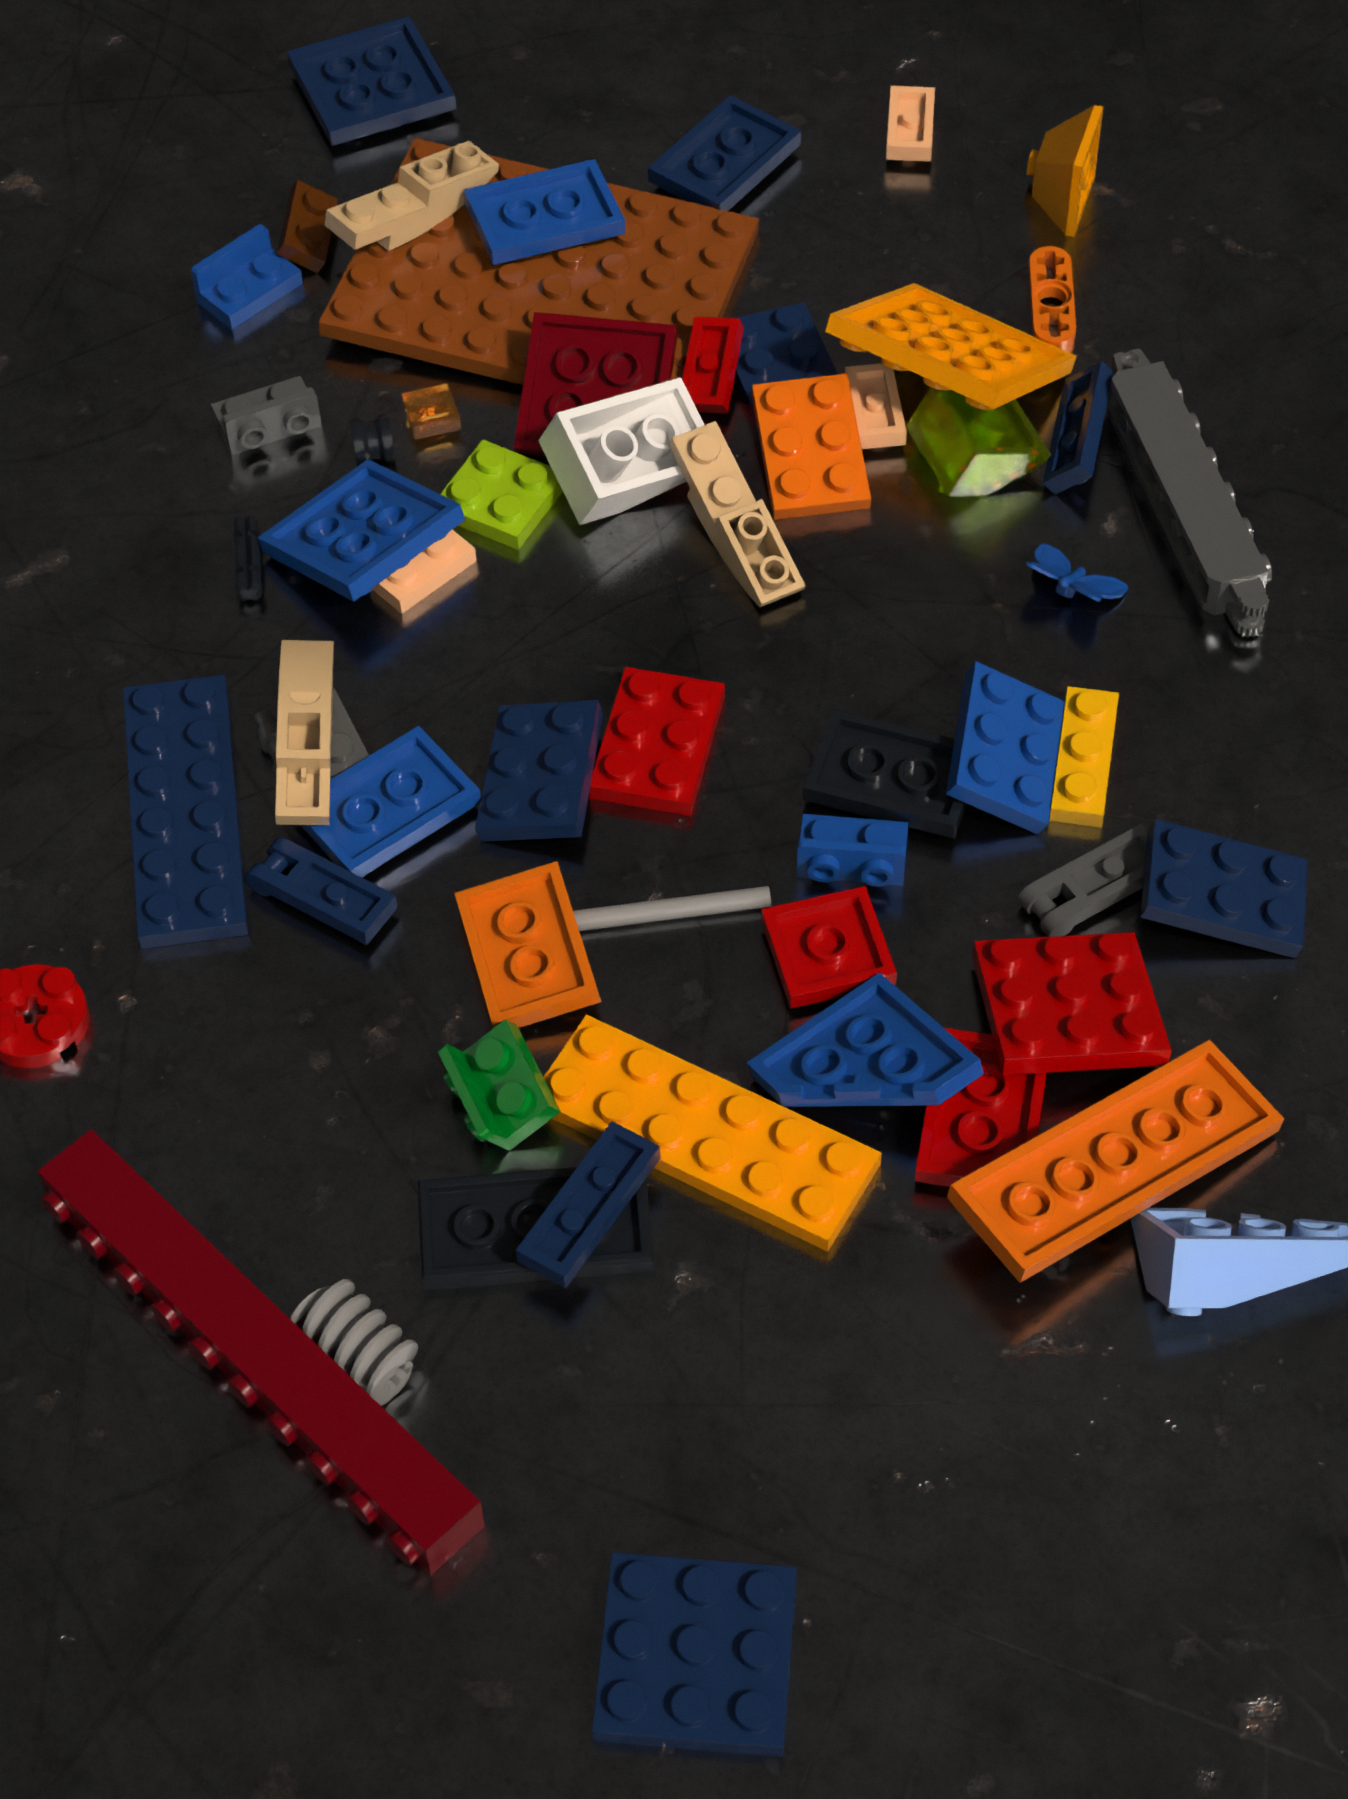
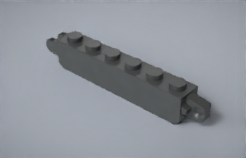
M1132 349L1129 352L1113 354L1111 368L1114 377L1111 381L1112 389L1107 414L1201 609L1213 615L1226 613L1231 624L1234 625V630H1237V634L1240 633L1242 636H1247V638L1259 635L1263 631L1265 623L1263 614L1264 611H1267L1269 604L1268 595H1266V584L1272 579L1271 565L1265 553L1260 554L1253 541V530L1247 517H1241L1235 505V494L1231 484L1228 481L1224 482L1218 471L1217 458L1213 448L1206 447L1200 435V425L1197 416L1193 412L1189 413L1183 401L1180 382L1177 379L1171 378L1163 361L1150 363L1141 349Z

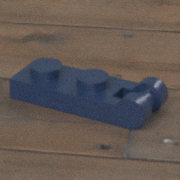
M277 837L268 847L266 852L268 857L263 863H255L244 876L248 886L259 895L267 897L272 895L365 945L369 944L398 908L395 894L283 837ZM284 870L290 871L287 876H285V875H283V874H281V873H282Z

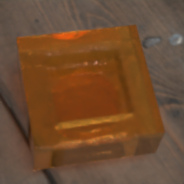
M448 383L402 393L403 408L415 440L461 430L460 415Z

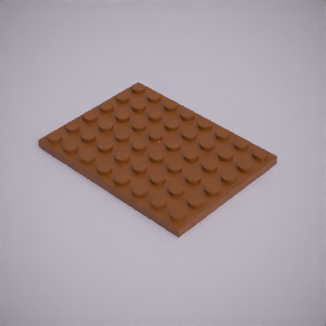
M415 138L400 167L452 146ZM488 155L499 163L498 172L487 184L549 169ZM399 169L391 185L398 182ZM607 183L625 219V234L492 265L464 204L448 218L433 226L429 231L390 251L377 241L356 249L319 320L320 336L523 385L534 312L676 325L678 331L671 380L682 378L694 317H723L757 237L759 218L722 209L719 211L713 207Z

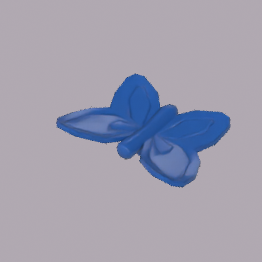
M1040 544L1034 552V562L1026 561L1024 564L1050 578L1058 580L1055 591L1067 598H1073L1077 591L1100 602L1102 598H1120L1128 591L1127 584L1114 577L1096 574L1085 576L1086 571L1081 566L1071 572L1070 561L1060 550L1048 544Z

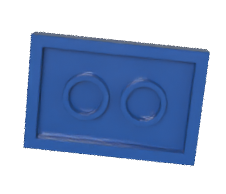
M595 159L464 189V204L492 265L625 234V219Z
M975 661L965 672L946 795L1038 835L1049 824L1065 701Z
M417 726L330 780V825L300 826L336 865L363 877L480 804L481 793L480 789L420 726Z

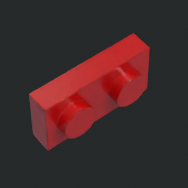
M694 317L682 380L698 412L728 414L744 330L740 318Z

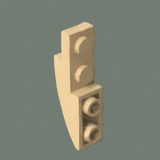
M470 141L460 143L401 166L399 168L398 182L327 209L325 226L354 250L377 241L390 251L429 231L433 226L442 222L464 205V189L487 184L498 172L499 163Z
M714 421L673 437L669 447L690 487L687 497L715 548L747 594L759 607L804 590L806 585L763 499L755 500L717 422Z
M281 641L276 738V825H330L334 641Z

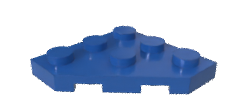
M880 972L747 1062L751 1077L783 1107L940 1105L984 1074L981 1061L975 1054Z

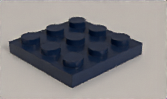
M410 16L287 51L289 67L332 146L456 109L455 94Z
M612 1552L592 1727L593 1741L783 1757L797 1567Z

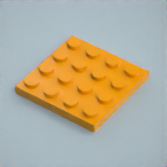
M916 283L831 313L825 332L840 338V344L843 347L856 352L868 351L882 358L881 362L886 367L897 371L909 370L924 377L923 382L926 385L943 391L951 389L966 396L965 401L969 405L982 410L995 409L1070 374L1077 357L1072 353L1045 343L1032 335Z

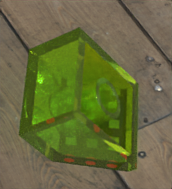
M930 387L906 425L920 453L925 457L948 496H987L1047 462L1051 456V453L1016 399L992 410H982L969 405L965 401L966 396L951 389L943 391Z

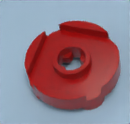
M41 964L26 965L15 969H0V1061L17 1068L43 1067L62 1058L60 1052L67 1049L73 1042H75L76 1046L81 1042L89 1026L90 1013L84 991L77 983L75 975L70 969ZM34 1008L47 1011L46 1014L37 1015L35 1023L26 1024L22 1016L23 1013Z

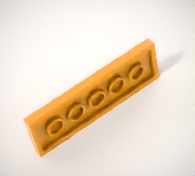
M587 1014L544 1075V1079L561 1111L552 1118L553 1120L594 1140H598L610 1122L613 1121L660 1146L661 1159L655 1165V1169L827 1252L881 1165V1152Z

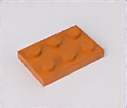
M848 374L753 384L751 395L773 520L870 509L871 494Z
M558 861L454 893L493 1028L505 1019L521 1028L601 1002Z

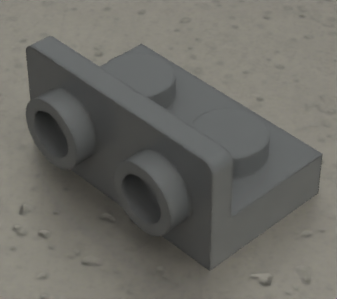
M301 375L211 404L213 418L231 455L322 427L317 395L313 388L306 387Z

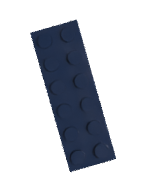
M225 674L123 687L137 932L141 949L249 935L229 695Z

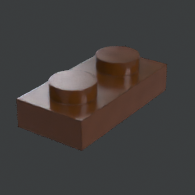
M297 179L289 192L276 254L318 274L326 262L332 233L325 226L326 210L337 206L338 199Z

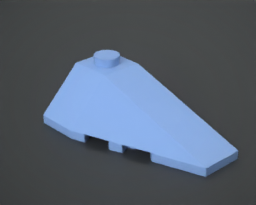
M1147 1208L1131 1218L1146 1291L1163 1303L1168 1312L1177 1315L1198 1316L1202 1314V1308H1226L1348 1267V1223L1296 1219L1292 1223V1229H1286V1225L1281 1222L1263 1219L1260 1215L1241 1213L1239 1224H1230L1219 1219L1206 1218V1210L1190 1208Z

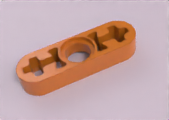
M1044 246L1036 249L1031 254L1029 260L1028 288L1031 335L1045 343L1071 353L1074 349L1076 335L1071 257L1065 250L1059 247ZM1046 268L1053 269L1054 279H1046ZM1053 297L1060 299L1063 304L1050 307L1042 304L1040 300ZM1049 325H1057V337L1051 336Z

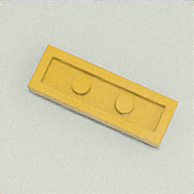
M1067 687L1049 821L1102 828L1119 698L1118 692Z

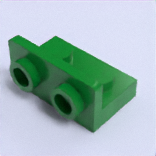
M506 1019L465 1051H461L449 1044L444 1045L438 1050L446 1068L443 1071V1078L452 1092L460 1097L467 1111L464 1115V1121L470 1132L481 1142L489 1141L510 1151L561 1112L516 1024Z

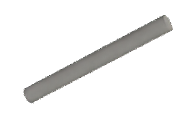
M769 886L581 909L574 910L573 912L579 931L766 908L771 907Z

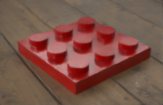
M1135 932L974 941L972 959L1002 1075L1153 1067L1169 1063L1172 1049Z

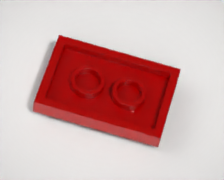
M625 667L594 766L589 799L691 816L725 699V683Z
M944 1028L980 1059L984 1073L942 1104L926 1105L915 1182L950 1187L954 1182L1038 1136L1047 1073L1002 1075L992 1034Z

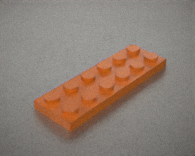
M1208 1040L950 1185L946 1198L1021 1283L1279 1132L1284 1118L1214 1043Z

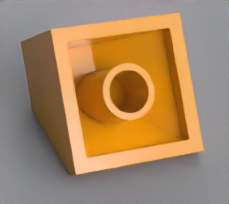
M1093 105L1047 131L1040 150L1032 149L1029 157L1027 176L1034 177L1032 197L1066 236H1075L1095 179L1103 106Z

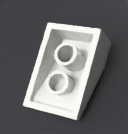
M680 377L558 412L538 441L579 525L621 513L686 482L669 444L673 437L704 426V423Z

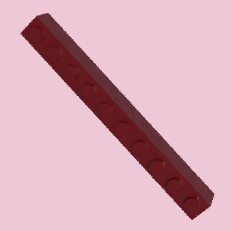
M92 1129L37 1171L45 1191L40 1200L50 1215L60 1224L69 1220L79 1230L76 1232L79 1241L94 1258L100 1259L103 1255L106 1256L116 1266L113 1268V1272L124 1288L134 1296L141 1291L152 1302L150 1308L153 1314L168 1331L174 1332L179 1328L190 1339L188 1346L192 1353L207 1369L211 1370L217 1365L229 1377L226 1383L243 1405L250 1408L255 1403L266 1413L268 1417L265 1418V1421L273 1434L286 1446H290L295 1442L307 1454L305 1461L320 1481L326 1485H330L335 1481L348 1494L345 1497L348 1506L363 1523L370 1525L373 1521H376L389 1534L386 1537L388 1545L405 1564L411 1566L416 1561L425 1571L433 1575L485 1527L481 1501Z

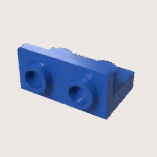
M259 224L191 268V275L197 303L233 330L302 285L301 270L286 258L276 254L277 251L271 248L268 229Z
M803 814L801 834L797 848V878H809L819 882H858L876 887L885 885L903 886L909 822Z

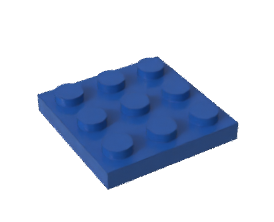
M367 459L257 538L264 554L354 602L361 596L368 594L377 584L396 570L406 566L411 559L433 543L443 539L448 532L465 521L459 503Z

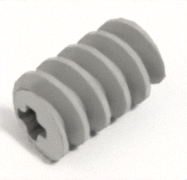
M342 1279L332 1286L315 1290L298 1305L291 1315V1320L380 1406L387 1404L403 1389L411 1376L412 1360L418 1350L417 1343L413 1339H409L398 1344L402 1330L397 1324H391L382 1329L387 1318L385 1312L381 1309H374L367 1313L371 1301L366 1294H358L352 1297L355 1286L350 1279Z

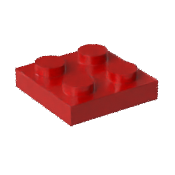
M866 886L761 909V922L790 1009L844 997L879 972L893 985H896L897 972Z

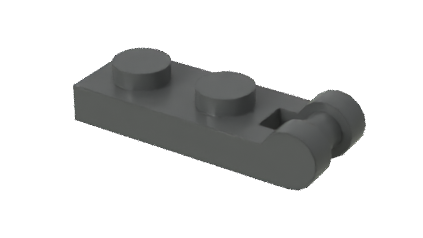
M1140 824L1032 882L1019 894L1018 903L1028 914H1036L1041 920L1040 929L1047 937L1066 936L1078 923L1143 888L1148 831ZM1062 894L1068 902L1057 907L1052 899Z

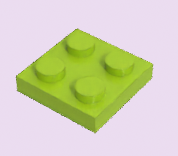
M482 440L440 495L461 505L465 521L458 526L519 550L563 490L551 466Z

